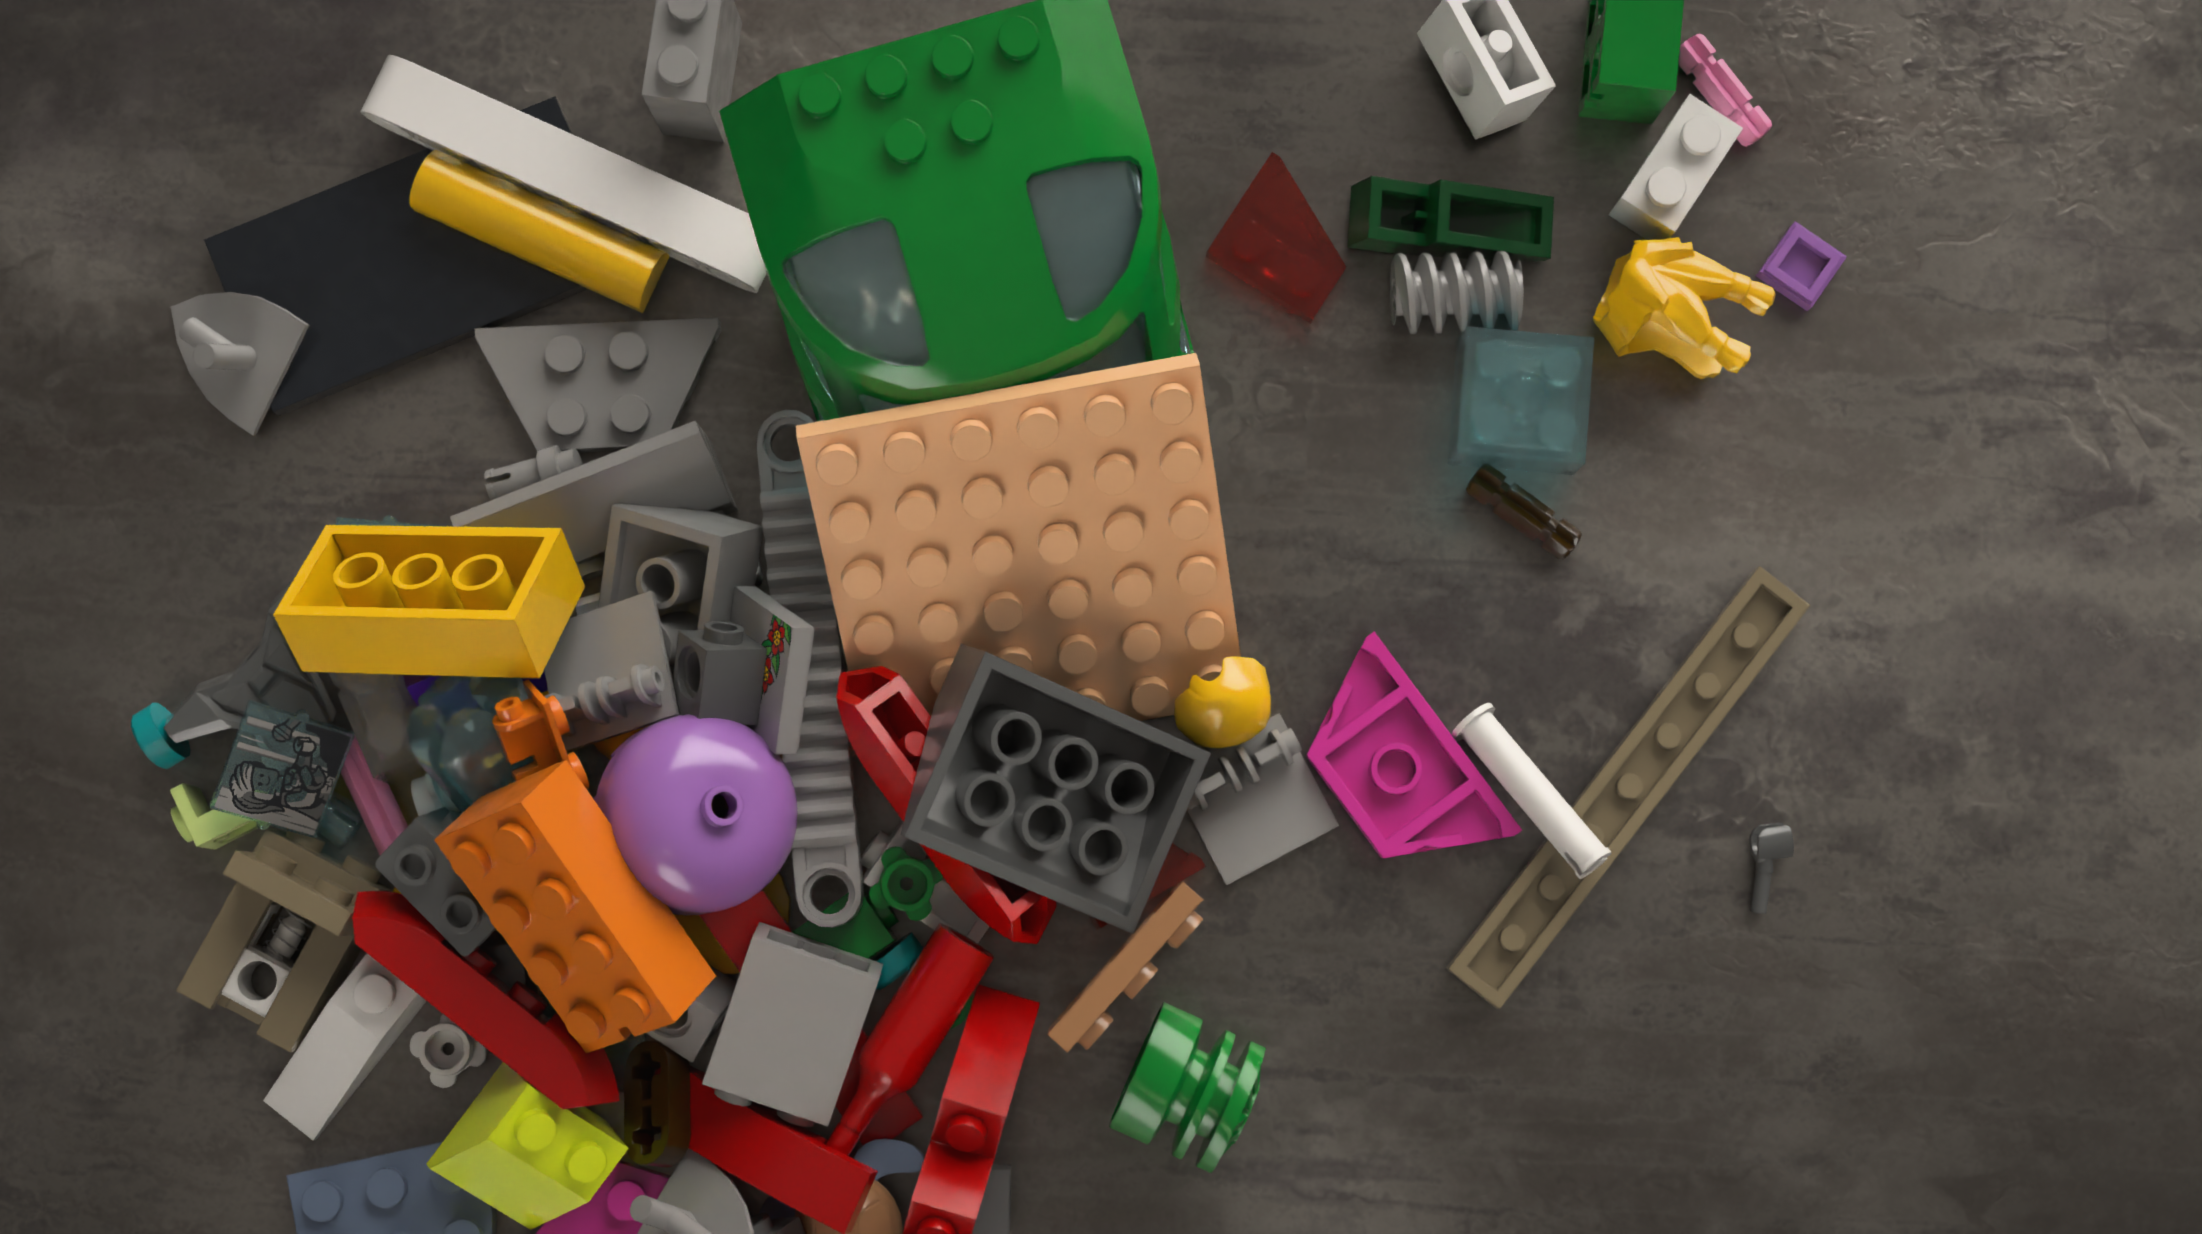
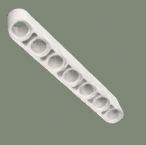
M387 56L361 109V114L372 122L431 150H439L660 249L668 253L669 257L752 293L758 292L765 278L766 269L749 213L398 56Z

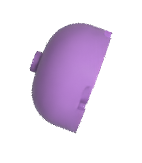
M685 714L664 719L639 730L627 738L611 754L610 757L612 758L602 775L597 795L593 799L610 822L617 846L631 872L642 886L655 898L666 904L674 915H701L737 906L758 894L778 874L794 842L798 816L797 799L787 767L779 755H775L770 751L765 740L757 732L746 725L721 718L698 719L696 716ZM724 797L728 809L714 814L711 808L712 800Z

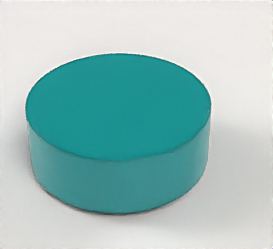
M154 702L132 716L131 729L144 754L155 765L169 769L189 757L191 749L188 740L175 743L169 737L164 726L171 713L161 704Z
M912 932L896 941L873 959L883 964L876 989L881 990L908 971L915 963L924 947Z

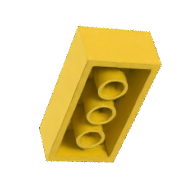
M326 525L273 615L302 672L540 679L585 585L562 528Z

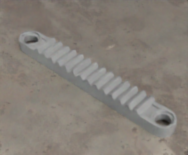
M783 410L772 414L763 422L757 436V455L761 490L760 504L763 513L762 527L765 537L764 550L767 561V582L770 597L815 629L799 748L796 754L782 755L783 762L791 776L797 799V828L792 845L795 893L799 910L807 920L821 927L835 928L849 923L857 916L863 905L864 897L851 743L842 724L836 700L839 676L841 672H844L842 641L802 460L800 458L795 461H783L776 457L772 449L773 439L779 431L787 427H796L797 425L813 423L814 421L800 411ZM826 876L841 878L849 891L845 907L834 914H824L815 907L812 901V889L815 883Z

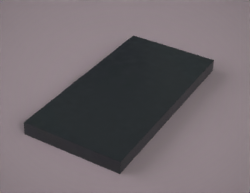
M556 96L520 110L572 134ZM429 148L204 239L225 292L262 297L288 310L310 325L271 403L273 412L279 416L475 336L476 328H495L585 291L587 288L414 211L409 204L410 192L421 164L428 154L433 151Z

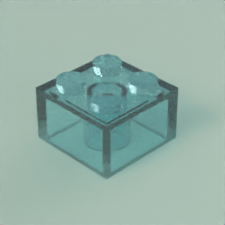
M1466 326L1457 340L1448 464L1473 467L1490 464L1496 469L1574 475L1585 465L1594 337Z

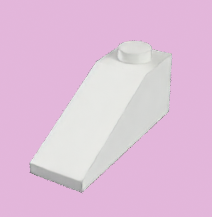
M366 954L328 1001L263 1101L311 1140H317L426 1003V1000L369 954Z

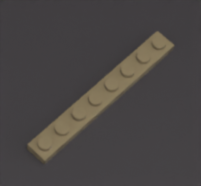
M1761 566L1751 572L1571 805V808L1605 847H1608L1612 854L1588 876L1579 879L1571 866L1546 838L1446 967L1450 973L1496 1009H1500L1804 615L1810 607L1809 603Z

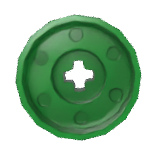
M1163 1002L1130 1071L1111 1117L1109 1127L1148 1145L1155 1138L1164 1122H1171L1177 1125L1172 1143V1156L1182 1159L1195 1134L1202 1136L1204 1139L1195 1165L1212 1173L1220 1158L1237 1141L1249 1117L1260 1088L1261 1064L1266 1048L1249 1041L1236 1066L1228 1063L1227 1060L1236 1034L1225 1030L1209 1054L1197 1049L1202 1032L1203 1019Z

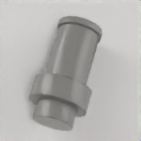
M559 445L543 448L537 451L535 458L497 469L491 468L486 470L484 479L487 482L493 481V483L485 484L491 501L583 465V462L575 448L565 451L560 450Z

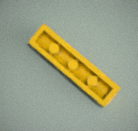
M433 150L428 154L412 184L409 204L414 211L641 313L644 312L669 259L668 253L439 150Z

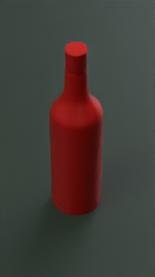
M942 923L937 925L860 1050L857 1091L840 1119L841 1122L837 1124L827 1140V1146L849 1156L860 1139L861 1134L865 1131L880 1107L890 1098L910 1090L917 1084L995 958L989 951L957 930Z

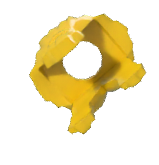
M1679 237L1635 240L1632 251L1616 259L1606 291L1601 297V301L1593 316L1594 323L1609 341L1617 356L1656 350L1666 357L1674 359L1699 379L1716 377L1720 374L1722 367L1729 372L1737 374L1741 367L1748 363L1751 356V346L1729 338L1725 332L1717 327H1711L1707 309L1702 301L1723 297L1742 304L1754 314L1764 316L1766 311L1773 305L1776 296L1774 288L1760 282L1751 281L1750 277L1732 272L1716 261L1694 251L1692 242L1681 243Z

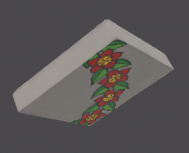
M735 586L730 622L742 626L746 635L767 648L758 725L746 726L757 732L775 755L796 754L799 748L815 629L756 586Z

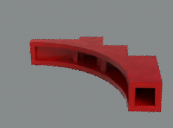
M978 984L941 1098L931 1140L914 1189L902 1234H973L1040 1002Z

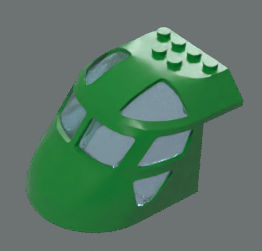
M1108 0L1032 1L777 74L719 110L759 251L776 296L790 345L817 422L1194 353L1181 305L1180 283L1171 239L1162 212L1160 183L1156 164Z

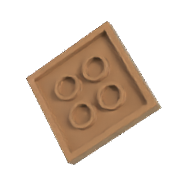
M1185 882L1176 883L1136 928L1134 933L1128 937L1049 1026L1047 1035L1067 1053L1077 1042L1088 1050L1113 1022L1112 1015L1106 1009L1123 991L1130 999H1133L1158 971V968L1150 962V959L1165 943L1177 949L1201 923L1203 918L1194 910L1203 899Z

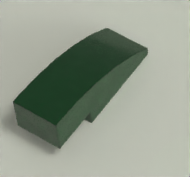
M1370 176L1351 186L1347 247L1410 255L1429 253L1432 257H1444L1447 252H1454L1458 258L1468 259L1472 252H1480L1485 260H1492L1496 252L1505 251L1508 253L1510 260H1518L1519 258L1521 261H1546L1551 259L1554 197L1442 179L1431 184Z

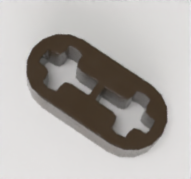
M644 1041L630 1052L625 1063L624 1140L629 1148L627 1153L636 1163L670 1168L677 1165L684 1158L690 1144L689 1061L660 1042ZM661 1068L660 1074L653 1076L654 1070ZM661 1133V1139L654 1141V1135Z

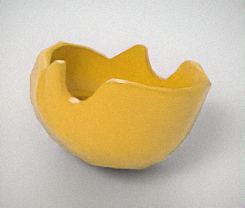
M1235 656L1224 658L1222 670L1216 679L1205 681L1198 675H1193L1189 682V688L1175 699L1174 717L1177 728L1196 745L1208 748H1226L1245 743L1266 727L1271 716V695L1266 670L1263 665L1253 658Z

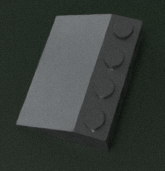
M961 644L934 704L901 836L1133 934L1211 753L993 654Z

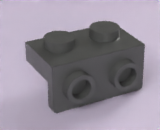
M442 807L415 818L375 862V866L461 955L467 956L473 953L492 934L495 928L486 912L463 880L454 872L449 860L434 841L440 833L461 815L456 811L450 812L446 807Z

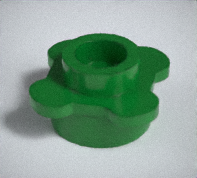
M894 846L888 848L881 856L884 868L879 882L872 885L869 891L871 902L879 909L891 906L905 911L907 916L914 921L926 918L932 910L929 900L933 894L934 885L943 879L942 874L930 858L922 861L908 856L902 847ZM904 877H909L913 881L912 887L908 890H904L900 886V881Z

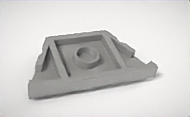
M718 317L475 328V339L537 451L559 445L562 451L575 448L578 453L619 451L678 427L680 422L679 415L684 404L690 400L700 379L699 372L713 342H717L719 338L721 321Z

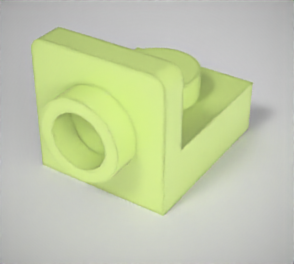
M182 783L170 789L177 805L171 808L173 822L184 840L188 843L194 841L196 847L216 850L268 824L265 821L216 807L210 810L201 789L197 786ZM258 788L254 789L255 792L274 795V792ZM218 796L212 800L214 806L216 804Z

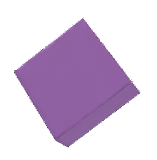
M1794 221L1762 265L1756 277L1805 311H1808L1813 307L1847 256Z

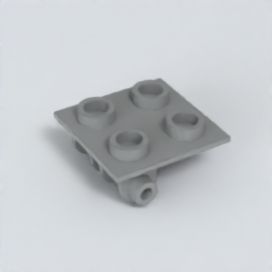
M648 591L569 618L544 669L549 692L545 698L552 695L557 698L569 724L570 732L561 735L567 752L652 725L664 719L679 716L653 591Z
M1280 713L1270 717L1266 727L1245 743L1232 747L1211 748L1207 750L1211 755L1187 808L1191 820L1226 885L1339 826L1301 754L1302 748L1292 729L1287 728Z

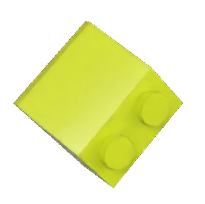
M502 1062L426 1164L432 1171L532 1230L588 1203L629 1148L605 1119L586 1107L560 1108Z

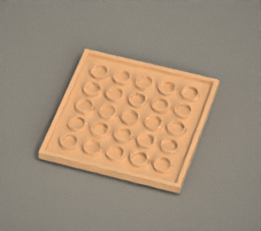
M1196 353L796 426L798 447L848 671L883 666L899 673L930 716H932L936 699L961 644L993 654L1139 721L1174 715L1175 699L1189 688V682L1193 675H1198L1205 681H1212L1220 675L1224 658L1231 656L1241 657L1201 368Z

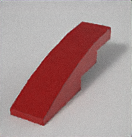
M689 1065L691 1112L689 1149L820 1223L842 1234L852 1232L878 1171L827 1146V1139L801 1126L784 1121L777 1115V1109L756 1102H752L750 1106H740L720 1099L714 1093L715 1088L702 1084L706 1073ZM661 1068L657 1069L654 1075L660 1074Z

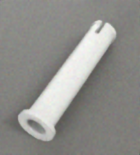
M1491 703L1481 705L1456 726L1452 736L1456 741L1463 739L1571 866L1575 871V875L1579 879L1588 876L1608 859L1607 857L1612 854L1611 851L1599 841L1492 715L1495 707Z

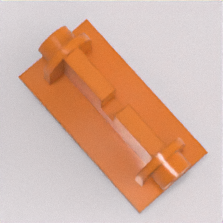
M529 679L522 681L528 699L521 701L519 697H508L499 701L494 707L496 715L492 719L493 726L510 765L530 756L533 757L534 762L511 771L514 781L566 759L585 788L588 789L590 787L589 781L579 758L574 752L567 754L561 735L570 732V728L559 701L554 695L545 698Z

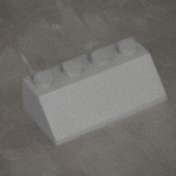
M695 420L450 516L453 527L562 528L582 580L585 582L603 574L611 508L614 504L622 503L705 510L722 515L735 512L738 508L712 442Z

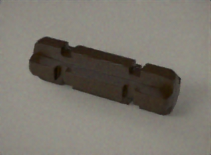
M1482 465L1468 482L1466 487L1467 493L1484 506L1488 502L1495 506L1493 509L1495 514L1532 541L1539 538L1544 542L1541 547L1557 559L1563 560L1568 557L1579 543L1582 536L1581 531L1564 518L1560 521L1553 517L1555 511L1515 482L1511 486L1504 482L1507 476L1492 465Z

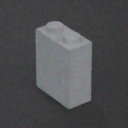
M656 0L641 95L663 135L724 143L725 130L719 110L730 104L742 20L734 0Z
M759 922L751 939L702 1084L715 1088V1095L726 1102L740 1106H750L752 1102H756L777 1109V1115L791 1124L812 1127L816 1122L828 1127L872 1002L883 964Z

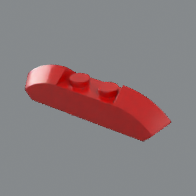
M883 666L841 672L836 700L845 732L860 762L904 822L931 716L903 677L897 672ZM920 844L958 897L982 921L1013 942L1038 944L1057 907L1056 901Z
M387 891L357 892L352 917L355 944L560 1108L569 1109L620 1101L616 1078L604 1048L586 1054L577 1040L568 1032L565 1023L557 1013L551 1019L543 1014L548 1004L538 994L519 981H516L512 988H510L491 973L497 963L484 951L477 948L467 956L461 955L401 893Z

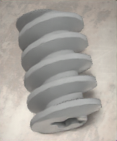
M1498 251L1494 254L1488 270L1483 254L1472 252L1463 270L1457 254L1447 252L1442 259L1439 271H1437L1432 255L1421 253L1417 259L1414 271H1412L1406 255L1397 253L1393 257L1390 268V312L1392 326L1395 325L1397 316H1404L1410 334H1417L1422 316L1429 315L1435 333H1442L1447 316L1455 315L1460 332L1467 333L1473 314H1480L1485 331L1493 332L1498 314H1505L1511 332H1518L1522 319L1524 298L1522 266L1519 258L1513 268L1508 253Z

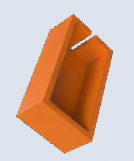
M566 759L479 797L434 839L449 860L454 872L466 884L488 915L494 928L501 933L527 970L531 980L543 992L565 1023L568 1032L577 1040L586 1054L624 1041L631 1033L636 1037L675 1023L716 977L669 907L648 892L631 872L618 848L610 822Z

